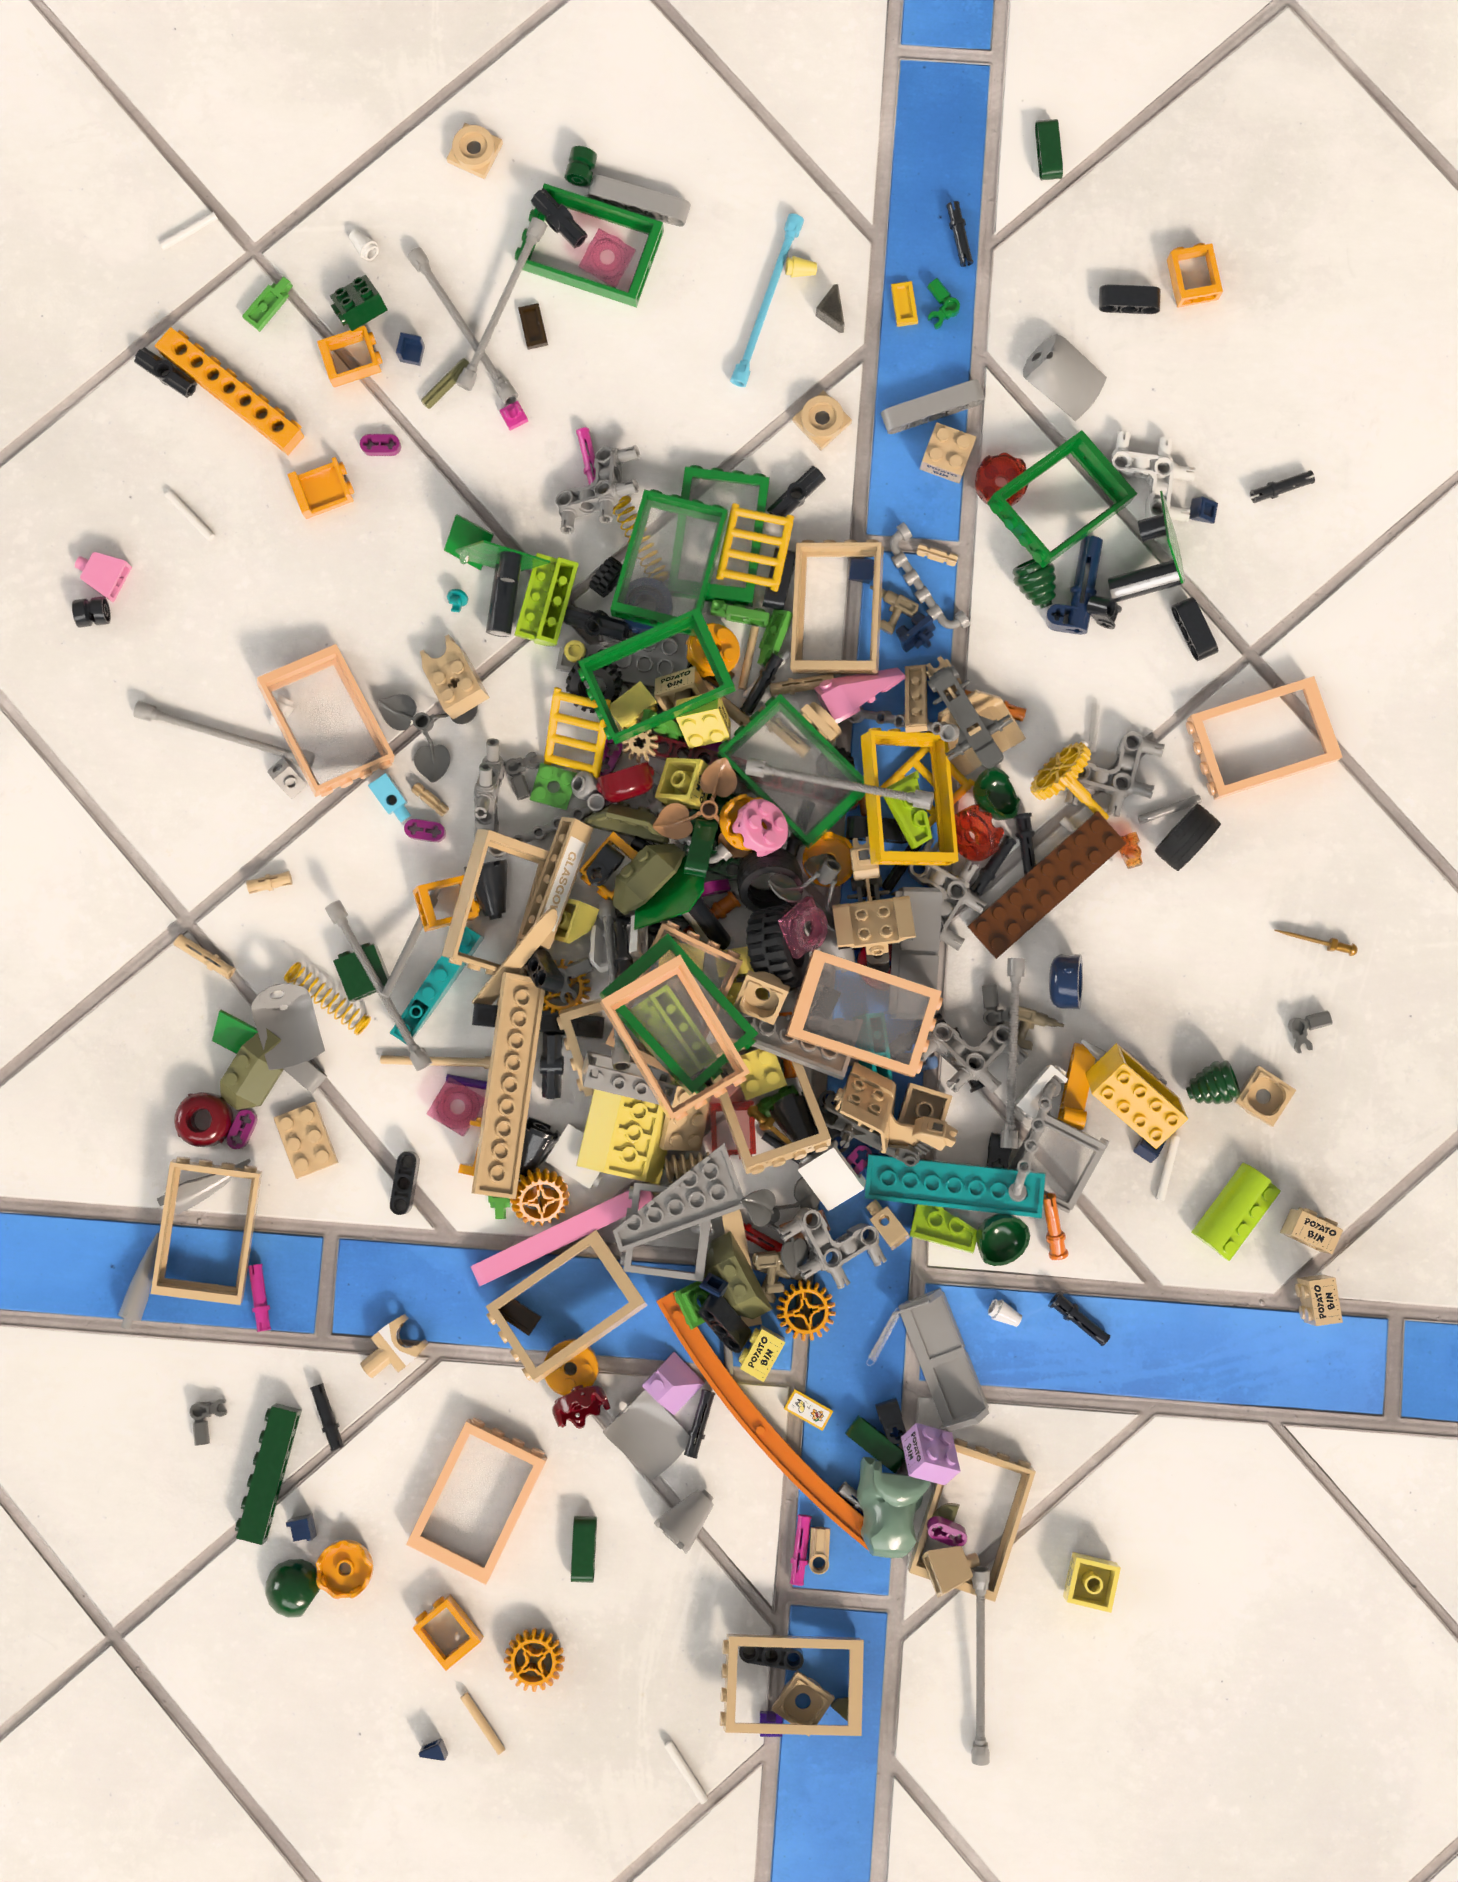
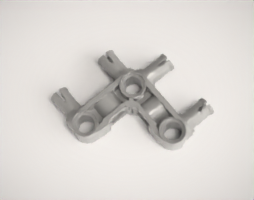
M636 445L625 449H612L610 446L601 447L595 454L594 468L596 469V477L591 485L564 490L557 495L555 502L559 507V515L562 519L560 528L562 533L569 534V529L570 533L574 532V520L576 517L600 511L599 521L601 523L607 524L612 522L613 507L618 504L623 496L638 493L639 487L635 479L621 483L623 463L640 458V452Z
M1136 731L1128 732L1118 745L1114 769L1108 770L1096 767V764L1087 762L1088 765L1083 768L1084 776L1077 778V780L1085 788L1108 793L1111 798L1106 813L1120 817L1123 800L1129 795L1136 794L1151 799L1154 785L1137 782L1135 779L1140 755L1147 753L1161 758L1163 754L1162 749H1164L1165 744L1148 741ZM1132 738L1136 743V747L1128 746L1126 739ZM1117 779L1125 782L1126 786L1124 789L1118 788L1116 785ZM1068 789L1064 803L1078 806L1079 800Z
M495 738L488 739L486 742L487 755L479 766V776L474 787V836H476L477 829L491 830L496 833L499 831L497 800L505 775V760L499 755V740Z
M928 840L922 851L937 852L939 849L938 842L931 848L935 840ZM966 860L958 876H953L937 865H922L924 867V873L922 874L915 873L913 865H909L908 873L916 882L923 886L927 885L930 888H941L940 942L942 940L958 951L965 939L948 930V925L960 905L965 904L981 914L987 904L986 901L972 894L969 881L979 867L973 864L970 871H968L972 862ZM951 887H959L961 889V896H953L950 892Z
M943 1022L938 1023L933 1031L928 1033L929 1046L926 1053L923 1052L920 1061H926L936 1051L958 1071L946 1082L949 1088L956 1083L951 1089L953 1092H958L967 1081L979 1080L993 1093L1002 1083L988 1071V1066L1002 1052L1008 1054V1049H1010L1008 1048L1010 1028L1006 1025H998L985 1036L978 1047H970L950 1025ZM937 1033L942 1034L944 1038H940ZM997 1035L1001 1036L1003 1041L998 1039ZM1017 1045L1016 1061L1020 1065L1029 1055ZM969 1063H973L976 1069L972 1068Z
M804 1207L794 1216L793 1221L777 1229L784 1242L801 1232L809 1245L814 1259L798 1267V1271L801 1272L800 1275L804 1280L820 1270L826 1271L833 1277L837 1288L842 1289L845 1287L844 1284L846 1286L850 1284L842 1266L852 1258L867 1250L874 1266L881 1265V1261L882 1263L887 1261L878 1245L880 1240L878 1230L865 1223L849 1228L847 1233L833 1240L826 1228L828 1225L821 1214L814 1209ZM811 1213L813 1216L812 1221L807 1224L806 1217ZM868 1229L869 1235L866 1239H863V1232ZM832 1252V1259L827 1262L826 1255Z

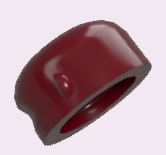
M648 762L598 777L596 788L608 802L615 803L648 792L652 788L654 769L652 766H649Z
M199 1092L188 1094V1097L180 1103L175 1113L174 1124L177 1135L183 1141L195 1147H210L219 1143L222 1144L233 1124V1113L230 1105L219 1095L213 1093ZM202 1109L208 1110L212 1117L210 1127L206 1130H200L195 1124V1116Z

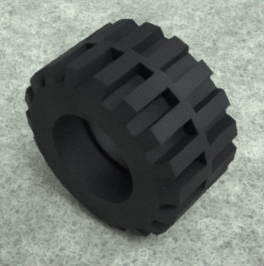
M577 661L566 679L568 684L566 692L589 698L586 691L587 688L577 671L581 668ZM616 663L613 665L608 664L593 671V674L601 677L605 682L606 690L602 694L605 699L611 700V703L618 698L623 685L622 673L617 671L618 665ZM580 705L582 711L585 712L586 709H590V713H595V708Z

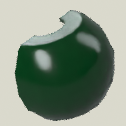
M997 767L985 769L978 776L973 787V798L975 805L984 816L994 820H1008L1018 814L1020 799L1016 796L1014 787L1008 779L1010 777Z
M995 1214L986 1218L978 1227L976 1233L977 1246L983 1262L992 1266H1003L1018 1259L1029 1245L1030 1232L1028 1226L1019 1217L1014 1215Z
M289 1559L278 1564L270 1572L266 1581L265 1595L269 1605L276 1613L287 1618L301 1617L320 1591L316 1583L317 1568L312 1563L303 1559Z

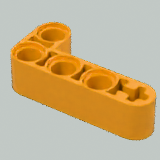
M1074 1043L1066 1076L1068 1080L1064 1085L1057 1119L1082 1131L1087 1118L1085 1106L1090 1087L1085 1073L1095 1064L1096 1058L1083 1044Z

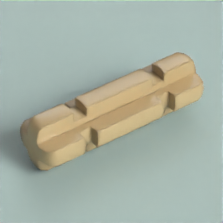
M922 543L918 545L916 551L918 556H928V559L940 563L947 562L946 565L955 566L958 560L957 554L951 552L948 554L945 550L932 546L929 548L928 545Z
M416 783L412 787L411 791L416 796H420V799L433 810L435 809L440 816L443 817L448 812V806L443 802L440 803L441 801L429 790H425L423 785Z

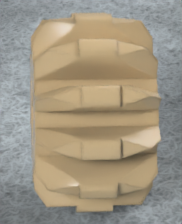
M652 729L622 742V745L627 746L623 749L624 754L630 753L628 756L629 760L636 756V762L640 763L641 757L644 756L645 761L648 762V754L653 757L656 755L652 749L659 748L657 743H653L658 738L657 735L650 736ZM641 740L642 743L646 742V744H643L644 747L640 749L639 746L634 747L637 745L636 741Z

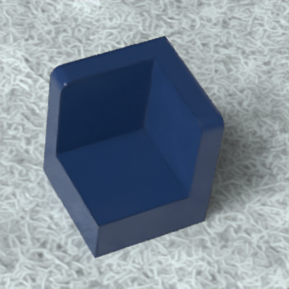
M400 332L396 349L399 361L421 366L425 349L422 337Z
M313 1513L293 1517L286 1522V1527H291L293 1542L305 1539L311 1541L317 1536Z

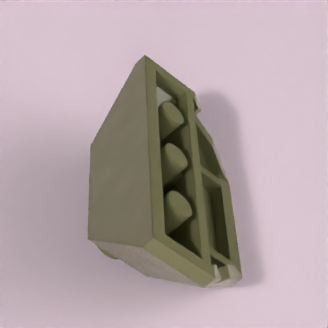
M625 802L611 803L601 811L587 817L584 821L585 824L595 829L615 832L616 834L632 838L637 836L644 841L657 844H670L669 838L662 836L653 828V823L657 818L654 813H650V809L638 806V809L630 808V804Z
M674 843L646 845L616 876L613 906L623 915H627L630 911L646 904L677 872L686 853Z
M267 1028V1040L264 1050L257 1033L242 1045L220 1080L221 1098L236 1110L261 1106L283 1072V1068L269 1070L265 1054L279 1044L281 1039Z
M731 1231L713 1239L707 1253L704 1278L708 1273H711L729 1283L722 1297L725 1298L739 1316L755 1319L771 1311L773 1308Z

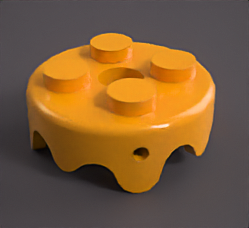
M707 623L728 672H730L736 666L740 657L739 642L733 632L721 624ZM689 636L685 643L687 645V661L693 667H696L701 677L714 676L697 636Z
M742 794L726 802L721 809L719 823L722 834L737 849L752 850L744 847L743 835L741 833H734L732 830L733 823L738 816V810L754 799H763L761 797L753 798L747 794ZM762 821V827L767 830L766 824Z
M826 832L809 849L806 847L803 852L802 864L807 877L810 879L812 876L804 868L806 860L813 856L828 854L832 855L841 866V870L837 875V883L834 887L840 886L849 880L853 874L850 849L853 846L850 841L833 832ZM817 878L813 881V883L822 887L830 888L831 885H823Z
M568 1339L554 1345L547 1353L544 1362L576 1339ZM590 1346L568 1361L576 1365L577 1371L575 1374H567L564 1364L545 1377L546 1383L554 1392L565 1396L571 1392L572 1388L578 1385L586 1387L592 1386L595 1383L599 1374V1363L594 1350Z
M339 1540L332 1543L321 1553L316 1562V1583L320 1589L326 1591L335 1599L358 1596L369 1584L373 1575V1560L370 1553L362 1544L353 1540ZM346 1562L350 1564L351 1572L349 1574H343L340 1571L341 1563Z

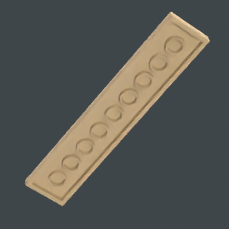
M507 972L502 975L472 1194L516 1199L545 990L537 988L528 976Z

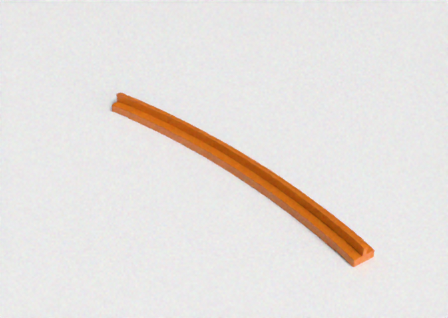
M676 1290L657 1300L656 1302L697 1368L751 1438L817 1507L868 1550L861 1536L864 1516L832 1489L766 1420L723 1365L698 1326L690 1329L680 1306L676 1303L673 1294Z

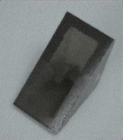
M834 284L816 307V317L838 333H844L845 324L839 286Z

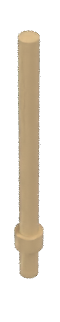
M381 1055L380 1058L381 1064L413 1065L409 1056ZM485 1056V1058H429L432 1061L430 1065L469 1066L489 1069L491 1056Z

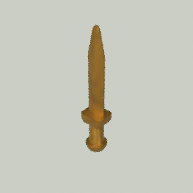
M1274 930L1291 937L1328 946L1327 951L1330 952L1337 950L1348 953L1349 956H1354L1358 951L1355 944H1344L1338 942L1335 938H1331L1328 942L1292 932Z
M755 1105L747 1109L748 1116L753 1117L760 1123L759 1127L762 1131H772L786 1145L792 1143L773 1126L774 1118L764 1116Z

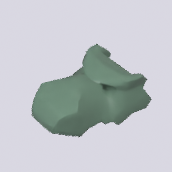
M863 1457L860 1463V1480L857 1489V1499L864 1513L861 1536L872 1556L903 1558L912 1550L917 1542L913 1526L914 1515L920 1508L923 1494L928 1490L931 1482L904 1474L882 1473L881 1461H876L875 1458Z

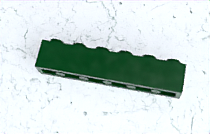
M277 1403L267 1409L264 1419L267 1425L259 1437V1443H261L260 1451L256 1452L253 1459V1465H255L254 1473L250 1474L247 1482L249 1492L247 1496H244L241 1504V1509H243L242 1518H238L235 1526V1531L238 1532L236 1539L263 1545L267 1541L302 1410Z

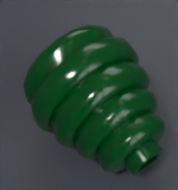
M1031 559L1013 569L1012 573L1015 576L1013 579L1014 584L1019 587V591L1025 594L1028 600H1031L1032 605L1040 606L1042 609L1053 604L1052 600L1056 597L1054 592L1056 588L1054 583L1056 575L1054 574L1055 566L1053 563L1042 568L1039 563Z
M1215 1061L1202 1072L1197 1073L1196 1078L1190 1079L1189 1086L1186 1087L1190 1100L1195 1099L1197 1103L1204 1101L1206 1104L1212 1102L1214 1104L1222 1102L1228 1104L1234 1098H1239L1241 1095L1235 1073L1229 1061L1221 1063Z

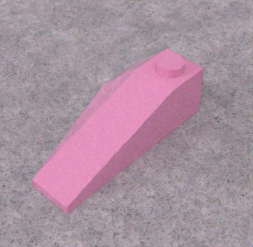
M897 667L880 670L878 674H856L824 680L814 689L821 706L832 716L836 723H839L861 711L860 706L865 702L872 703L875 701L876 694L889 691L906 677Z

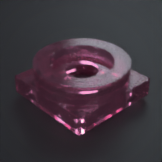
M599 228L588 245L579 268L609 286L617 288L636 249L625 244L620 238L608 234ZM604 250H610L614 253L615 259L609 265L602 263L600 260V254Z
M806 896L778 921L792 958L799 959L807 951L817 950L823 944L827 935L828 922L826 915L820 908L816 907L813 897ZM807 921L811 922L809 936H806L803 931Z
M448 1077L426 1114L464 1137L471 1127L469 1125L470 1120L475 1121L484 1105L485 1098L452 1077ZM456 1099L462 1100L465 1104V1110L461 1114H454L450 1109L452 1101Z

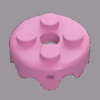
M754 799L738 810L737 819L732 826L734 833H741L743 835L744 847L755 850L758 857L766 856L778 850L784 845L788 836V825L783 813L775 804L764 799ZM762 821L766 824L767 830L762 827Z

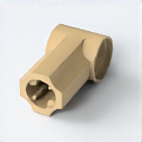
M811 1527L808 1563L811 1571L818 1575L825 1573L829 1568L830 1528ZM816 1557H822L825 1560L821 1568H816L812 1564Z

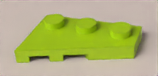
M918 770L890 785L887 789L904 791V793L915 792L916 789L920 790ZM884 797L911 849L917 848L932 839L928 815L924 809L913 807V803H909L906 800Z
M916 1204L909 1233L910 1237L972 1254L977 1242V1230L944 1210L943 1207Z

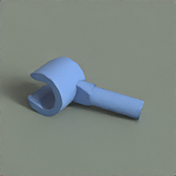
M928 1057L926 1065H922L920 1072L937 1068V1057Z

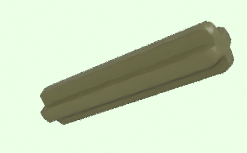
M462 358L421 399L422 404L426 408L431 409L456 384L463 369L467 368V365L470 364L469 361Z

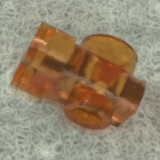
M1137 832L1121 836L1127 844L1119 852L1127 868L1131 869L1141 866L1143 864L1141 858L1142 851L1138 846L1140 840Z

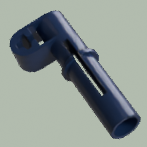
M1086 536L1081 540L1074 586L1070 588L1072 594L1070 606L1054 604L1048 609L1046 624L1049 629L1071 634H1087L1090 621L1087 604L1091 596L1097 595L1095 585L1103 544L1101 538ZM1086 563H1090L1084 603H1079ZM1064 614H1069L1067 624H1063ZM1055 615L1060 616L1059 620H1054Z

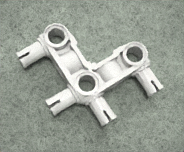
M1118 431L1116 449L1112 452L1110 462L1125 479H1130L1131 477L1146 479L1150 485L1149 496L1145 504V517L1149 518L1158 515L1153 512L1152 508L1154 507L1159 508L1161 514H1163L1160 491H1162L1171 520L1188 522L1190 508L1172 507L1170 504L1174 478L1193 481L1196 468L1178 466L1177 463L1173 462L1171 457L1172 438L1168 437V441H1166V437H1160L1158 455L1130 452L1128 448L1131 433L1126 431L1124 435V431ZM1115 461H1122L1125 467H1118ZM1158 467H1164L1167 473H1161Z

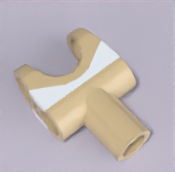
M406 1314L387 1324L371 1337L378 1348L360 1363L362 1369L370 1378H374L390 1363L399 1373L428 1346L429 1343L426 1339L413 1346L405 1345L401 1341L400 1329L403 1323L409 1319Z

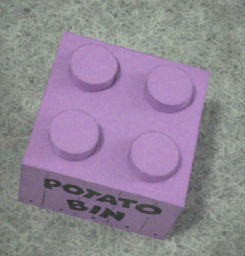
M916 1423L901 1436L909 1476L946 1485L961 1472L952 1432Z

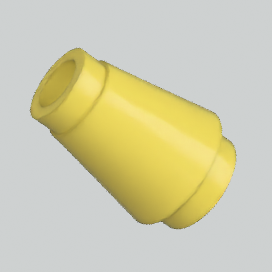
M792 256V258L787 257L786 275H790V277L816 275L817 262Z

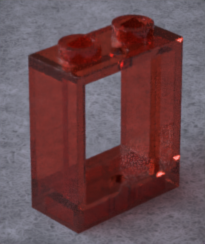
M754 1101L731 1102L734 1111H747L750 1106L754 1105ZM710 1103L712 1152L718 1148L716 1112H723L720 1103ZM749 1117L751 1147L749 1151L752 1157V1154H756L755 1119ZM737 1149L727 1150L729 1157L730 1155H739Z

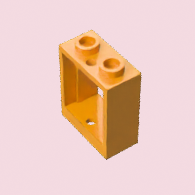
M1198 243L1190 248L1177 247L1170 252L1167 264L1177 308L1215 301L1220 298L1223 289L1212 243L1206 245L1205 243ZM1205 256L1212 285L1185 290L1179 261Z
M366 326L317 341L333 387L382 372L379 365L383 363L379 351L375 352L373 347L376 344L373 332H368ZM365 340L372 363L338 374L331 351Z
M615 832L609 835L580 868L579 872L582 874L580 878L587 885L591 886L587 877V869L607 843L610 846L614 845L630 860L636 857L638 852ZM604 885L596 886L598 888L597 893L605 900L610 898L613 901L614 890L611 892Z
M464 875L419 885L413 890L425 932L450 926L452 917L436 920L428 891L459 884L461 888ZM474 898L467 921L474 920L479 916V904Z
M451 1594L446 1598L441 1596L432 1604L434 1608L427 1613L425 1610L415 1618L416 1623L412 1628L445 1671L476 1647L484 1637ZM446 1607L469 1635V1638L447 1656L423 1627Z

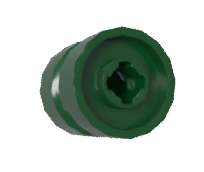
M584 146L572 147L568 160L569 164L564 176L565 180L579 187L590 186L593 176L591 170L595 168L598 157L597 153Z

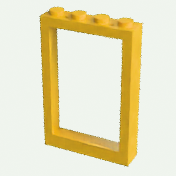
M881 728L868 729L867 733L860 736L864 784L868 786L879 787L876 745L930 747L939 852L884 851L880 796L865 793L871 864L948 866L958 862L950 761L945 754L949 751L948 742L943 741L940 735H935L932 731H927L926 733L901 732V729L898 728L889 729L888 731H882Z

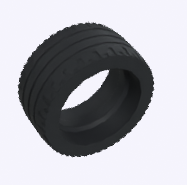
M1197 803L1161 841L1155 852L1169 866L1179 871L1207 843L1221 823L1208 810Z
M781 848L763 857H758L756 851L746 855L737 870L738 892L746 908L754 912L757 909L785 904L794 907L797 902H787L778 897L772 889H758L752 886L751 882L762 874L781 873L792 878L797 887L803 885L802 871L796 857Z

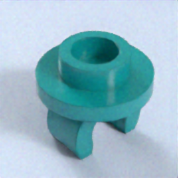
M452 589L447 594L449 604H452L451 612H460L461 608L468 603L467 594L460 589Z

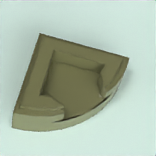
M944 1504L936 1509L932 1517L940 1516L954 1522L960 1504Z
M848 1697L835 1699L830 1706L848 1721Z

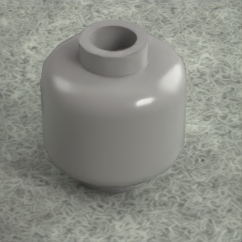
M582 771L573 778L571 787L574 796L587 801L592 794L601 795L596 788L597 778L592 773Z

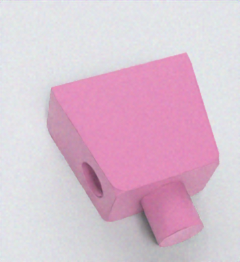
M93 552L89 560L80 556L75 562V568L83 571L80 579L113 603L132 568L122 559Z

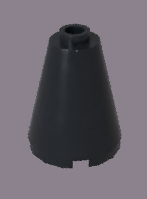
M506 859L483 863L475 891V896L484 916H489V920L502 918V913H506Z
M803 1092L799 1096L791 1093L782 1097L773 1104V1111L771 1109L769 1111L776 1124L792 1143L818 1134ZM815 1151L809 1152V1153H807V1156L813 1155V1154H815L816 1152H815Z
M528 1117L526 1123L519 1180L520 1174L526 1177L528 1176V1170L532 1173L535 1172L536 1168L543 1162L561 1136L558 1130L555 1133L552 1132L549 1124Z

